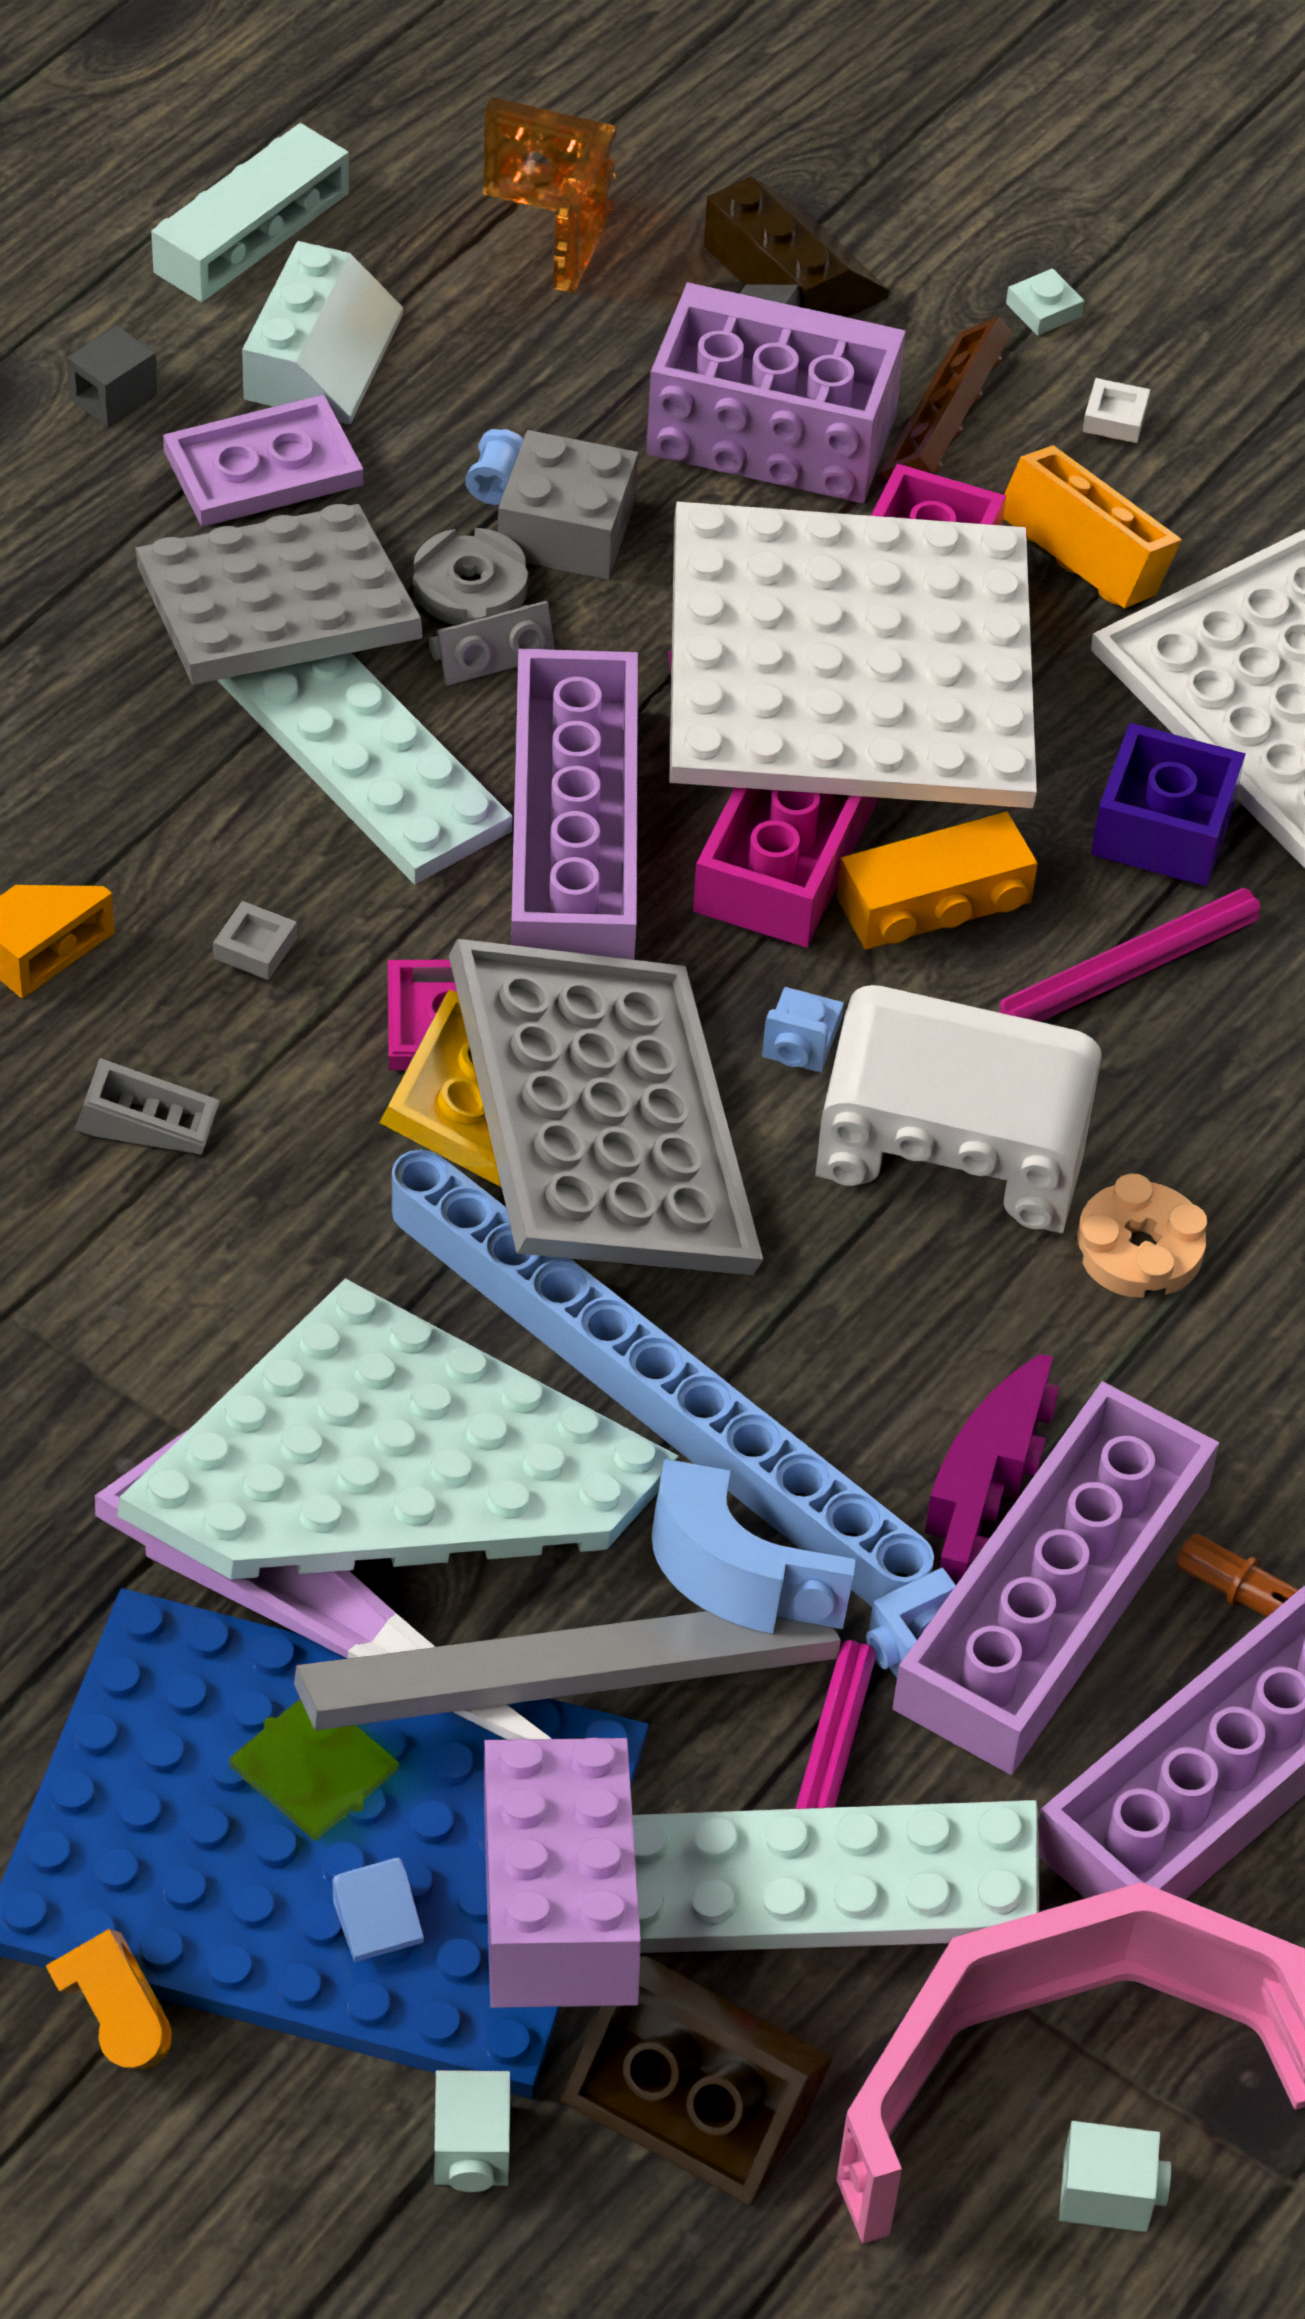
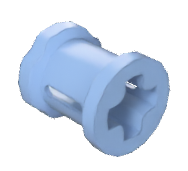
M491 429L483 434L478 445L481 454L477 463L470 467L465 478L468 491L476 499L486 504L500 505L524 440L518 434L507 429Z

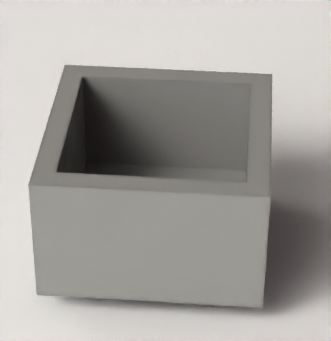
M527 430L498 508V533L509 537L518 544L524 553L527 564L609 580L636 502L638 452Z

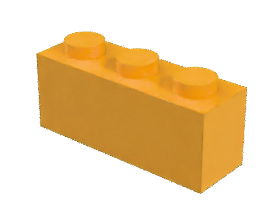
M1054 445L1021 456L1004 494L1006 495L1004 520L1015 527H1026V540L1037 543L1056 558V562L1063 569L1080 575L1096 587L1099 594L1106 601L1120 605L1123 608L1157 595L1182 541L1180 537Z
M1008 811L841 857L836 898L866 950L887 943H900L909 937L940 928H953L965 921L997 912H1009L1022 905L1031 903L1038 863Z

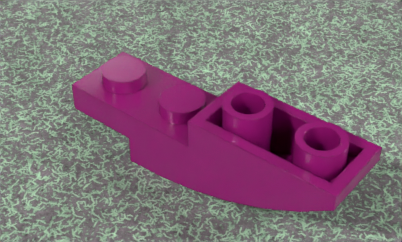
M1039 1354L1000 1383L971 1414L954 1439L940 1467L930 1495L925 1533L946 1538L939 1569L943 1567L955 1585L958 1584L990 1539L979 1536L983 1521L996 1524L1003 1496L1017 1499L1024 1474L1035 1476L1039 1470L1046 1438L1036 1436L1035 1433L1038 1422L1051 1424L1060 1389L1059 1385L1048 1383L1053 1359L1051 1356Z

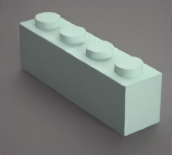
M299 123L283 136L274 139L265 149L250 160L238 165L229 175L210 189L201 192L192 202L170 218L162 220L151 231L153 273L201 303L349 194V152Z

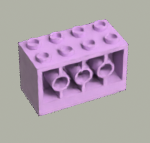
M687 282L651 369L646 455L864 504L897 414L906 330Z

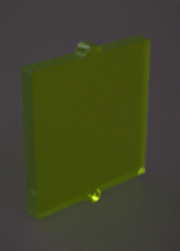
M301 1699L297 1700L276 1719L273 1717L266 1718L264 1729L229 1758V1766L315 1842L350 1811L359 1812L363 1810L364 1799L399 1770V1762L356 1725L314 1730Z

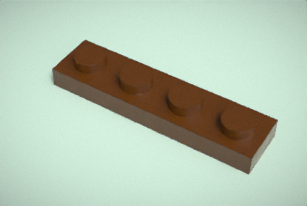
M1000 316L962 331L957 335L879 472L886 483H888L897 464L934 475L942 468L943 461L941 459L950 443L962 432V421L970 407L981 398L983 394L981 387L989 373L1001 362L1002 355L1000 353L1012 334V331Z

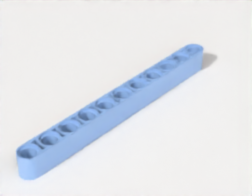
M420 1149L409 1151L396 1160L392 1169V1215L394 1221L402 1230L692 1463L731 1470L727 1491L799 1549L856 1559L851 1590L870 1606L873 1605L874 1600L932 1573L934 1561L932 1547L921 1535L570 1258L517 1254L506 1207L446 1159L433 1151ZM696 1416H706L708 1418H701ZM751 1454V1455H757L758 1457H749V1456H745V1455ZM800 1493V1494H806V1495H808V1496L802 1497V1496H796V1495H794V1494ZM843 1533H853L858 1536H846ZM892 1573H903L909 1577H900Z

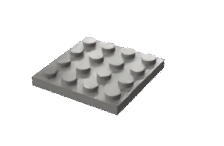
M334 504L325 507L319 512L299 516L278 515L269 518L263 523L243 527L222 526L213 529L207 534L181 539L166 537L155 541L151 545L135 548L140 574L192 685L423 638L421 617L359 504L349 506Z

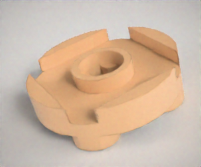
M1139 1174L1123 1175L1117 1179L1114 1186L1107 1187L1095 1194L1081 1213L1077 1232V1246L1079 1245L1083 1253L1082 1263L1088 1274L1106 1289L1123 1296L1144 1298L1146 1290L1157 1291L1166 1288L1165 1295L1177 1292L1195 1278L1202 1265L1206 1248L1205 1231L1207 1216L1200 1207L1192 1204L1185 1196L1167 1186L1150 1182L1146 1177ZM1132 1232L1147 1233L1157 1243L1153 1244L1149 1241H1144L1140 1246L1134 1245L1130 1242Z

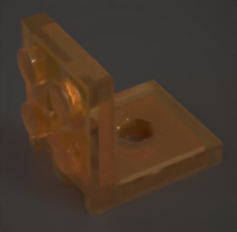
M491 97L485 109L483 195L556 212L553 288L574 293L613 211V202L607 199L608 189L614 179L615 160L609 159L610 147L616 136L617 126ZM530 152L543 155L550 164H540L534 161Z

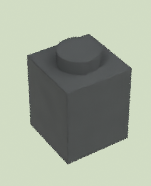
M116 325L67 357L70 400L105 426H111L158 395L155 352L152 351L147 343L135 339Z

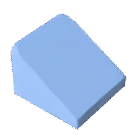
M393 1858L334 1876L333 1903L354 1963L423 1943V1934L408 1877L400 1858Z

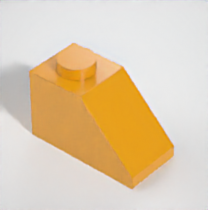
M15 885L0 895V981L23 999L113 935L115 928L112 892L104 886Z

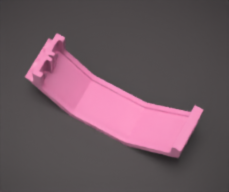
M1143 1882L953 1937L847 2111L836 2180L862 2244L890 2236L902 2172L901 2165L889 2139L954 2036L962 2029L1115 1982H1138L1251 2027L1262 2039L1294 2110L1304 2108L1305 1949Z

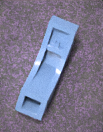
M664 1459L651 1540L653 1551L661 1570L683 1595L701 1608L724 1620L765 1633L773 1634L776 1618L843 1629L856 1559L785 1547L770 1543L751 1534L733 1518L727 1506L726 1499L731 1470Z

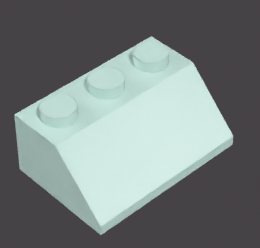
M297 241L242 349L244 400L275 407L324 394L338 422L350 425L403 316V307L351 253Z

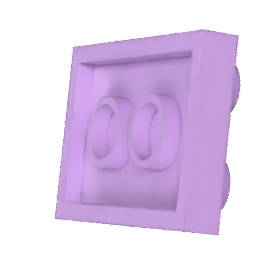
M324 394L163 435L166 457L201 527L363 486V467Z

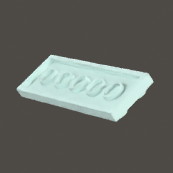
M352 653L217 680L414 885L512 832V815Z
M1036 1800L632 1815L641 1939L640 1953L950 1943L953 1937L1039 1912V1813Z

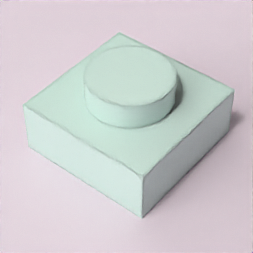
M1052 268L1009 286L1006 304L1038 336L1081 318L1084 300Z

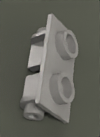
M547 601L529 606L525 605L518 609L456 626L441 628L437 630L438 636L429 638V648L434 660L441 659L446 686L518 667V649L555 650Z

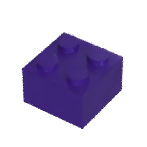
M1129 723L1099 805L1091 855L1207 886L1236 803L1246 753Z

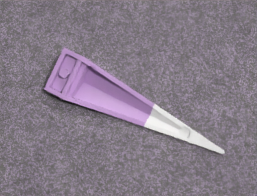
M188 1430L95 1495V1516L144 1544L147 1557L347 1659L435 1647L397 1615L349 1570L299 1574L296 1565L266 1567L259 1569L258 1578L230 1580L117 1517L119 1497ZM507 1704L453 1711L507 1740L552 1739Z

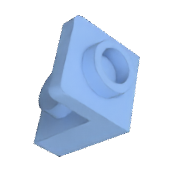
M784 987L776 1010H770L765 1020L762 1057L779 1061L790 1067H802L822 1073L842 1020L844 1002Z
M943 1567L873 1601L870 1628L866 1634V1641L876 1652V1663L883 1669L890 1668L896 1678L900 1663L956 1586Z

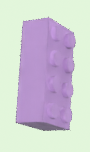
M627 1738L485 1740L484 1820L490 2008L638 2005L641 1939Z

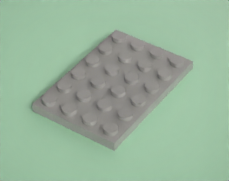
M457 939L449 954V959L516 1253L754 1275L763 1261V1256L686 966Z

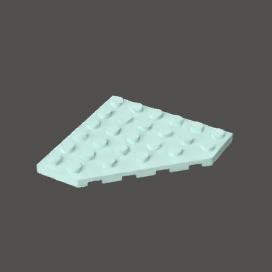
M344 1279L119 1497L117 1517L230 1580L258 1578L259 1569L266 1567L296 1565L299 1574L354 1570L355 1560L391 1558L394 1567L447 1563L449 1553L485 1550L487 1559L541 1555L543 1546L578 1543L580 1552L607 1550L659 1491L664 1459L678 1461V1455L357 1284Z

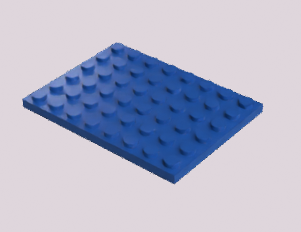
M121 1588L0 1884V1956L47 1969V1964L102 1932L112 1929L122 1933L157 1999L436 2073V2071H510V2093L532 2099L561 2006L490 2008L484 1820L485 1740L507 1739L454 1712L314 1730L294 1685L296 1665L347 1658L298 1633ZM551 1698L507 1704L552 1739L627 1738L630 1789L632 1788L647 1741L648 1723ZM393 1858H400L408 1877L423 1934V1943L354 1963L333 1903V1878L344 1872Z

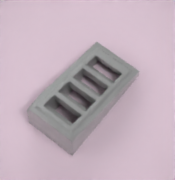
M100 1058L74 1130L105 1139L202 1155L220 1100ZM131 1104L144 1106L142 1112L130 1109ZM156 1109L169 1111L166 1121L154 1117ZM182 1113L195 1115L190 1129L178 1125Z

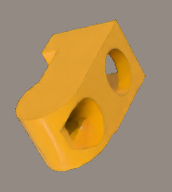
M108 1929L46 1965L60 1992L72 1995L82 1990L100 2023L98 2040L101 2050L111 2062L125 2068L145 2070L156 2066L166 2057L172 2042V2031L169 2021L121 1932Z

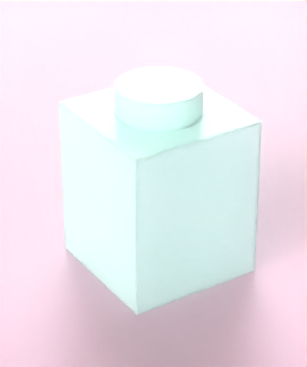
M436 2071L434 2185H450L454 2189L463 2192H479L489 2189L492 2185H508L510 2071Z
M1072 2121L1063 2158L1059 2221L1147 2232L1154 2205L1167 2206L1169 2197L1171 2162L1158 2160L1160 2132Z

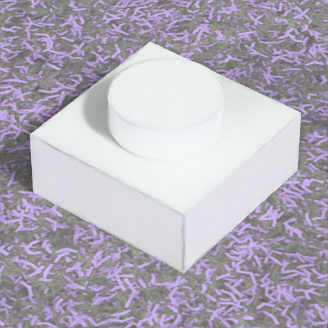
M1095 378L1084 417L1082 432L1137 443L1148 406L1150 389Z

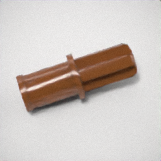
M1193 1534L1184 1543L1178 1555L1177 1565L1179 1569L1226 1594L1228 1604L1235 1607L1242 1603L1265 1617L1272 1614L1299 1591L1297 1588L1261 1569L1260 1560L1252 1556L1246 1561L1200 1534Z

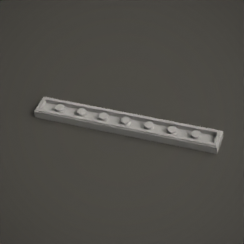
M705 1611L296 1665L294 1685L314 1730H322L832 1660L838 1657L841 1640L833 1627L776 1618L773 1634L739 1626Z

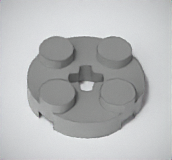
M475 528L474 536L464 535L456 537V529L441 532L427 540L415 555L413 575L414 601L433 617L453 625L518 609L524 603L528 592V571L525 567L526 558L518 544L509 537L493 530ZM475 574H480L481 579L467 581L461 579L459 575L472 577Z

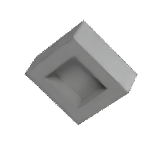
M241 901L213 942L214 959L269 980L297 939V922Z

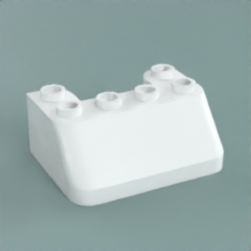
M871 985L861 987L850 998L842 1026L821 1119L815 1176L834 1180L846 1186L869 1183L878 1176L883 1152L900 1155L911 1161H925L964 1170L976 1176L986 1175L1007 1180L1004 1206L1006 1211L1018 1223L1031 1229H1045L1063 1234L1084 1156L1101 1062V1049L1091 1037L1077 1030L884 986Z

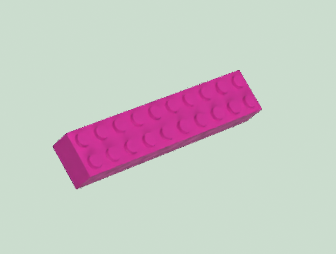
M897 464L871 516L1002 526L1006 495ZM734 787L696 863L693 912L808 948L838 885L840 858L853 853L879 797Z

